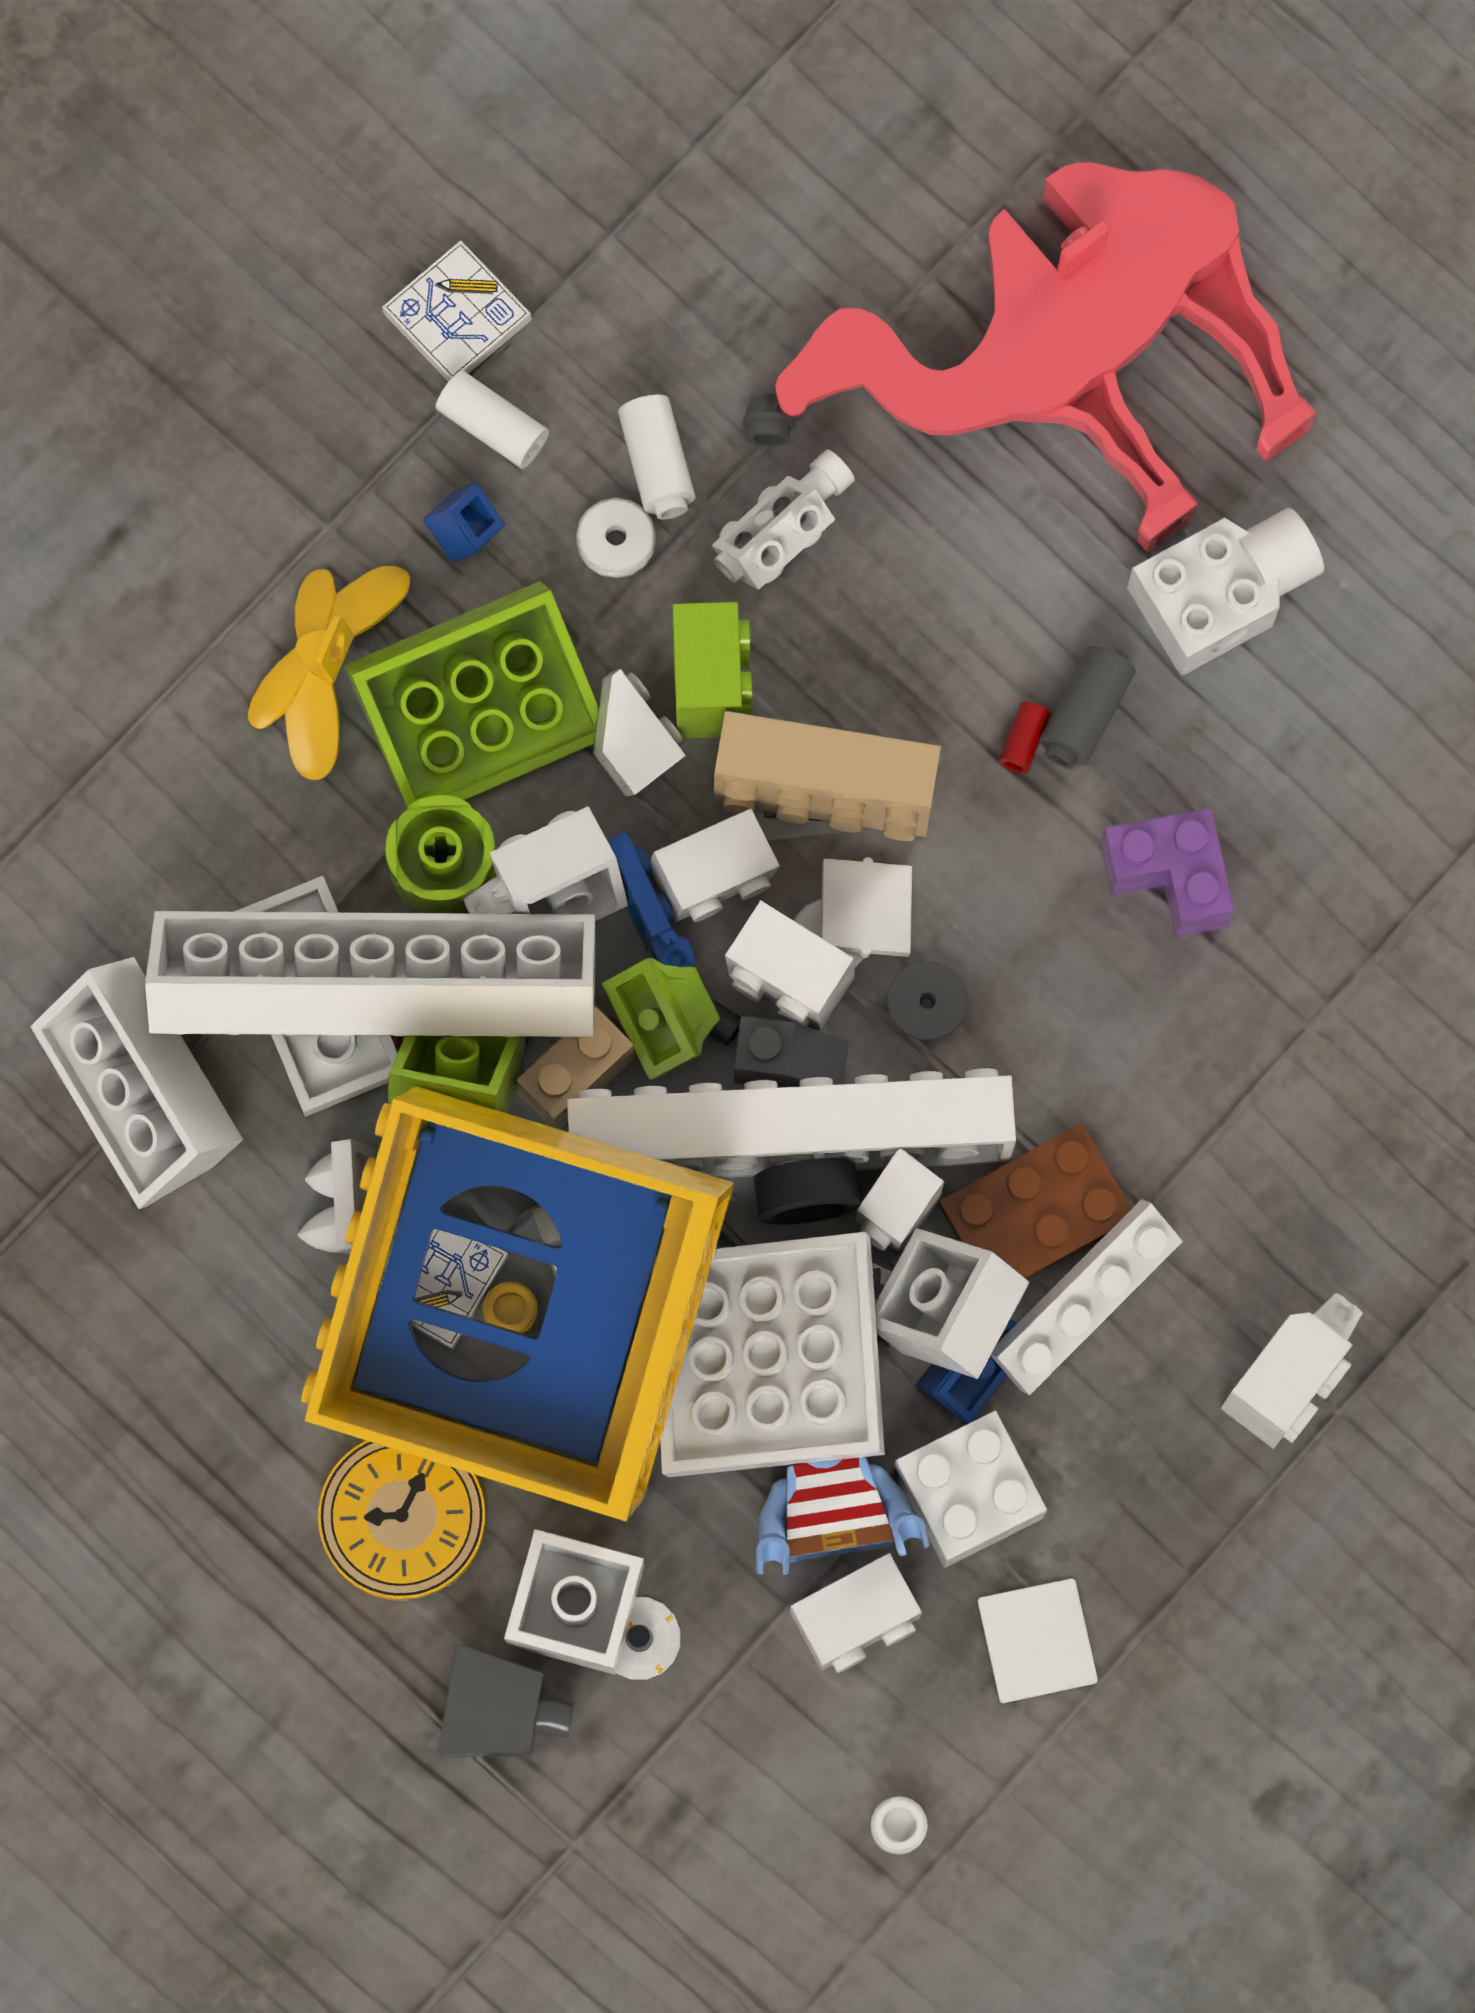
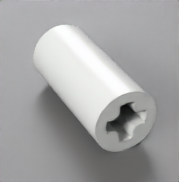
M463 370L457 372L450 379L436 402L435 408L437 411L521 469L526 468L535 459L549 435V429Z

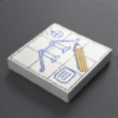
M459 241L382 306L383 314L448 382L460 370L469 374L532 320L531 313L462 241Z
M434 1229L415 1298L419 1302L473 1318L507 1261L508 1253L490 1245ZM411 1320L413 1329L452 1351L462 1337V1334L421 1321Z

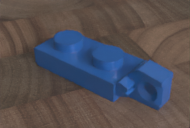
M627 832L609 838L608 843L617 858L628 902L626 908L646 951L650 950L653 958L664 965L696 967L690 941L676 935L675 930L671 929L670 923L674 922V915L666 896L662 892L655 894L648 879V875L652 874V869L643 847L640 844L633 846Z

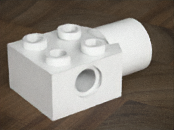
M1286 508L1247 530L1226 518L1221 519L1133 567L1127 589L1180 676H1183L1273 627L1280 608L1279 597L1321 575L1324 572V563L1318 545L1305 522L1293 509Z

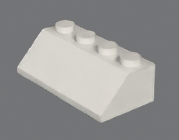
M132 957L88 969L30 1027L138 1209H141L213 1168L243 1141V1138L182 1036L149 1033L145 988L146 977L135 958Z

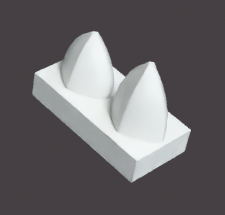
M352 1139L331 1142V1153L324 1156L311 1168L305 1177L306 1183L318 1193L334 1198V1206L318 1213L303 1226L297 1235L304 1242L323 1251L340 1252L350 1255L353 1244L345 1242L346 1233L354 1211L362 1212L367 1191L360 1189V1183L369 1157L376 1158L374 1147Z

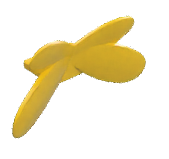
M382 566L373 569L347 585L338 593H336L332 574L326 569H317L305 577L299 588L295 603L296 647L284 656L262 680L252 697L248 710V720L253 727L263 729L273 724L285 714L287 739L292 762L296 770L307 779L320 780L325 778L336 763L340 744V719L333 683L337 678L353 638L382 621L406 597L410 588V575L403 568Z

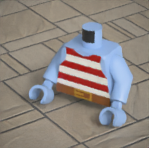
M866 1457L792 1465L787 1467L786 1478L780 1479L772 1485L759 1515V1544L756 1549V1572L759 1575H763V1564L774 1560L783 1565L782 1575H787L790 1563L891 1547L893 1537L897 1553L900 1556L906 1555L904 1542L909 1538H919L922 1540L924 1548L929 1547L925 1523L920 1517L915 1515L906 1493L881 1466L868 1465Z

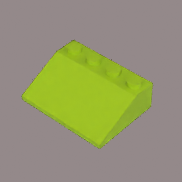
M541 581L344 665L365 717L407 809L409 805L418 799L432 795H449L466 800L595 744L599 707L553 594Z

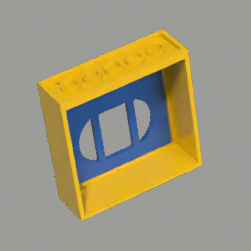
M415 1086L393 1098L392 1104L385 1103L377 1120L375 1135L382 1137L377 1158L369 1157L362 1174L360 1189L366 1190L367 1195L362 1212L355 1210L348 1225L345 1242L353 1245L347 1265H339L332 1283L331 1296L338 1298L333 1318L326 1317L317 1337L316 1349L323 1351L318 1372L310 1371L303 1388L301 1402L309 1404L304 1421L627 1521L645 1498L734 1182ZM499 1186L516 1190L536 1201L548 1213L559 1232L562 1246L556 1247L446 1213L443 1210V1205L457 1194L476 1187ZM665 1228L598 1465L490 1432L493 1429L595 1462L598 1460L662 1232ZM434 1229L557 1267V1276L539 1337H532L416 1300L417 1286ZM411 1320L421 1321L524 1353L529 1356L530 1361L516 1372L498 1379L472 1380L459 1377L444 1370L428 1357L414 1335ZM353 1384L355 1387L461 1419V1422L352 1389Z

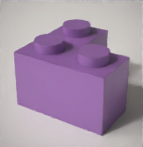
M1212 808L1105 828L1100 847L1111 896L1164 886L1175 937L1228 928L1235 910Z

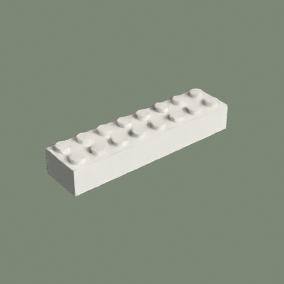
M155 911L145 980L149 1033L176 1035L283 1034L593 1037L596 965L595 915Z
M990 1068L969 1070L965 1072V1078L943 1079V1073L936 1071L918 1072L910 1075V1081L888 1082V1076L869 1074L856 1077L855 1084L833 1085L831 1078L813 1077L800 1080V1087L778 1088L776 1081L756 1080L745 1083L744 1090L722 1091L721 1084L700 1083L689 1086V1092L668 1094L666 1087L644 1086L634 1089V1095L612 1096L611 1090L588 1089L580 1091L578 1098L567 1099L569 1133L717 1178L754 1177L760 1171L773 1166L820 1158H842L854 1161L857 1171L884 1170L899 1148L903 1149L925 1167L1008 1163L1016 1143L1012 1075L998 1076V1070Z

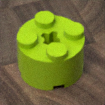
M432 795L418 799L409 805V808L397 820L395 819L389 828L385 850L391 880L404 903L412 909L422 913H464L467 909L463 898L496 877L490 852L496 850L492 829L486 819L461 798L449 795ZM448 849L449 856L445 863L435 862L438 850Z

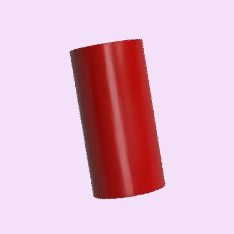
M1024 701L1020 703L998 760L1000 765L1017 773L1026 774L1029 772L1040 743L1039 738L1051 715L1050 711L1032 702Z

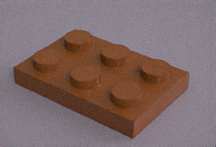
M1082 1123L940 1199L938 1202V1206L958 1241L992 1251L1026 1280L1101 1240L1132 1209Z

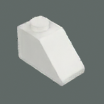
M899 1148L857 1209L856 1221L862 1225L858 1231L866 1232L871 1238V1244L878 1249L884 1251L890 1246L897 1253H900L910 1240L915 1229L920 1228L938 1205L944 1181L903 1149Z

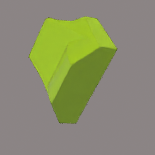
M646 958L601 983L629 1040L634 1044V1050L650 1081L657 1080L700 1056L703 1041L721 1019L695 967L669 966L662 964L654 958Z

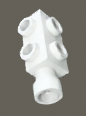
M826 449L810 464L811 471L800 481L787 476L777 486H770L763 490L759 496L758 503L739 521L729 522L723 527L719 539L711 546L718 554L714 558V563L727 579L733 583L741 580L759 590L766 583L775 580L782 573L786 564L804 548L813 545L820 538L822 531L836 520L824 501L832 494L839 496L855 481V478L848 466L834 452ZM780 498L779 507L773 511L775 501ZM742 533V539L740 543L735 546L734 543L736 537L738 536V534Z

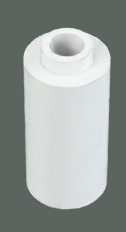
M648 395L625 403L618 409V415L644 511L649 514H656L658 519H671L683 515L688 511L687 505L692 503L696 496L669 398L665 395Z

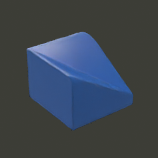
M477 482L450 493L422 519L451 561H458L477 553L505 526V523Z

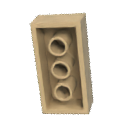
M725 711L714 772V803L723 804L724 810L734 814H739L751 808L753 813H755V810L777 813L776 817L779 820L788 823L805 824L811 818L829 821L831 828L843 832H860L862 827L883 830V835L893 840L913 841L915 836L926 837L941 746Z

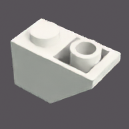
M619 669L603 678L593 754L627 797L636 795L686 755L678 746L683 742V738L673 723L665 716L658 719L647 705L646 701L651 696L643 683L633 673L626 676Z

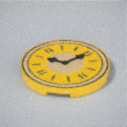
M366 1440L347 1452L329 1474L319 1500L318 1526L322 1544L330 1561L349 1583L374 1597L393 1601H407L425 1597L445 1587H449L466 1572L477 1556L482 1544L486 1526V1510L482 1489L475 1474Z

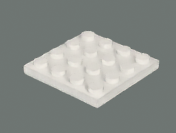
M866 1232L718 1248L715 1250L660 1441L662 1474L667 1477L885 1455L871 1238ZM657 1256L655 1257V1260H654V1264H653L652 1271H651L652 1273H653V1270H654V1266H655V1263H656Z

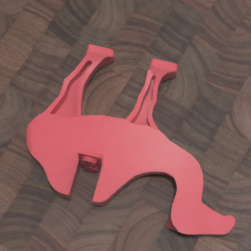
M1078 162L1066 165L1045 179L1043 199L1072 233L1061 245L1062 251L1057 266L1058 271L1005 209L992 221L989 229L988 253L993 278L995 313L983 340L962 364L943 371L923 366L911 356L895 332L877 315L859 308H840L823 321L799 355L777 378L775 384L777 401L782 412L790 417L802 415L810 404L831 395L864 387L898 421L930 435L952 436L1012 421L1063 424L1086 433L1100 449L1106 462L1129 480L1146 506L1137 542L1146 553L1154 550L1188 524L1195 514L1198 503L1181 486L1179 478L1155 453L1143 427L1133 418L1123 401L1116 373L1132 362L1154 342L1172 316L1179 314L1212 336L1239 363L1250 383L1261 412L1262 430L1258 439L1257 452L1265 462L1273 459L1312 428L1317 415L1306 399L1299 396L1282 351L1278 324L1252 294L1241 254L1235 203L1228 194L1199 176L1181 171L1166 169L1127 171L1092 162Z

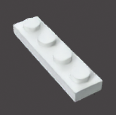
M1141 1199L996 1344L991 1357L1020 1391L1031 1395L1183 1241L1152 1203Z

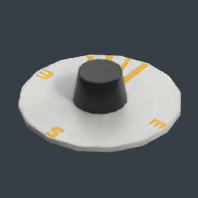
M636 1597L617 1664L616 1674L630 1680H648L662 1674L674 1663L680 1649L681 1630L675 1615L663 1603L649 1597Z

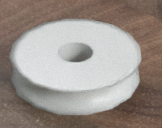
M615 497L600 500L585 511L578 523L576 542L579 555L588 568L601 576L620 578L633 575L645 567L654 552L656 533L653 520L644 511L643 507L631 500ZM615 530L621 531L625 534L626 539L620 545H612L606 540L608 533Z

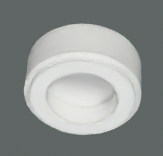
M892 1797L880 1803L875 1809L871 1818L870 1830L875 1843L882 1850L894 1855H903L915 1850L924 1840L927 1832V1818L920 1805L912 1799Z

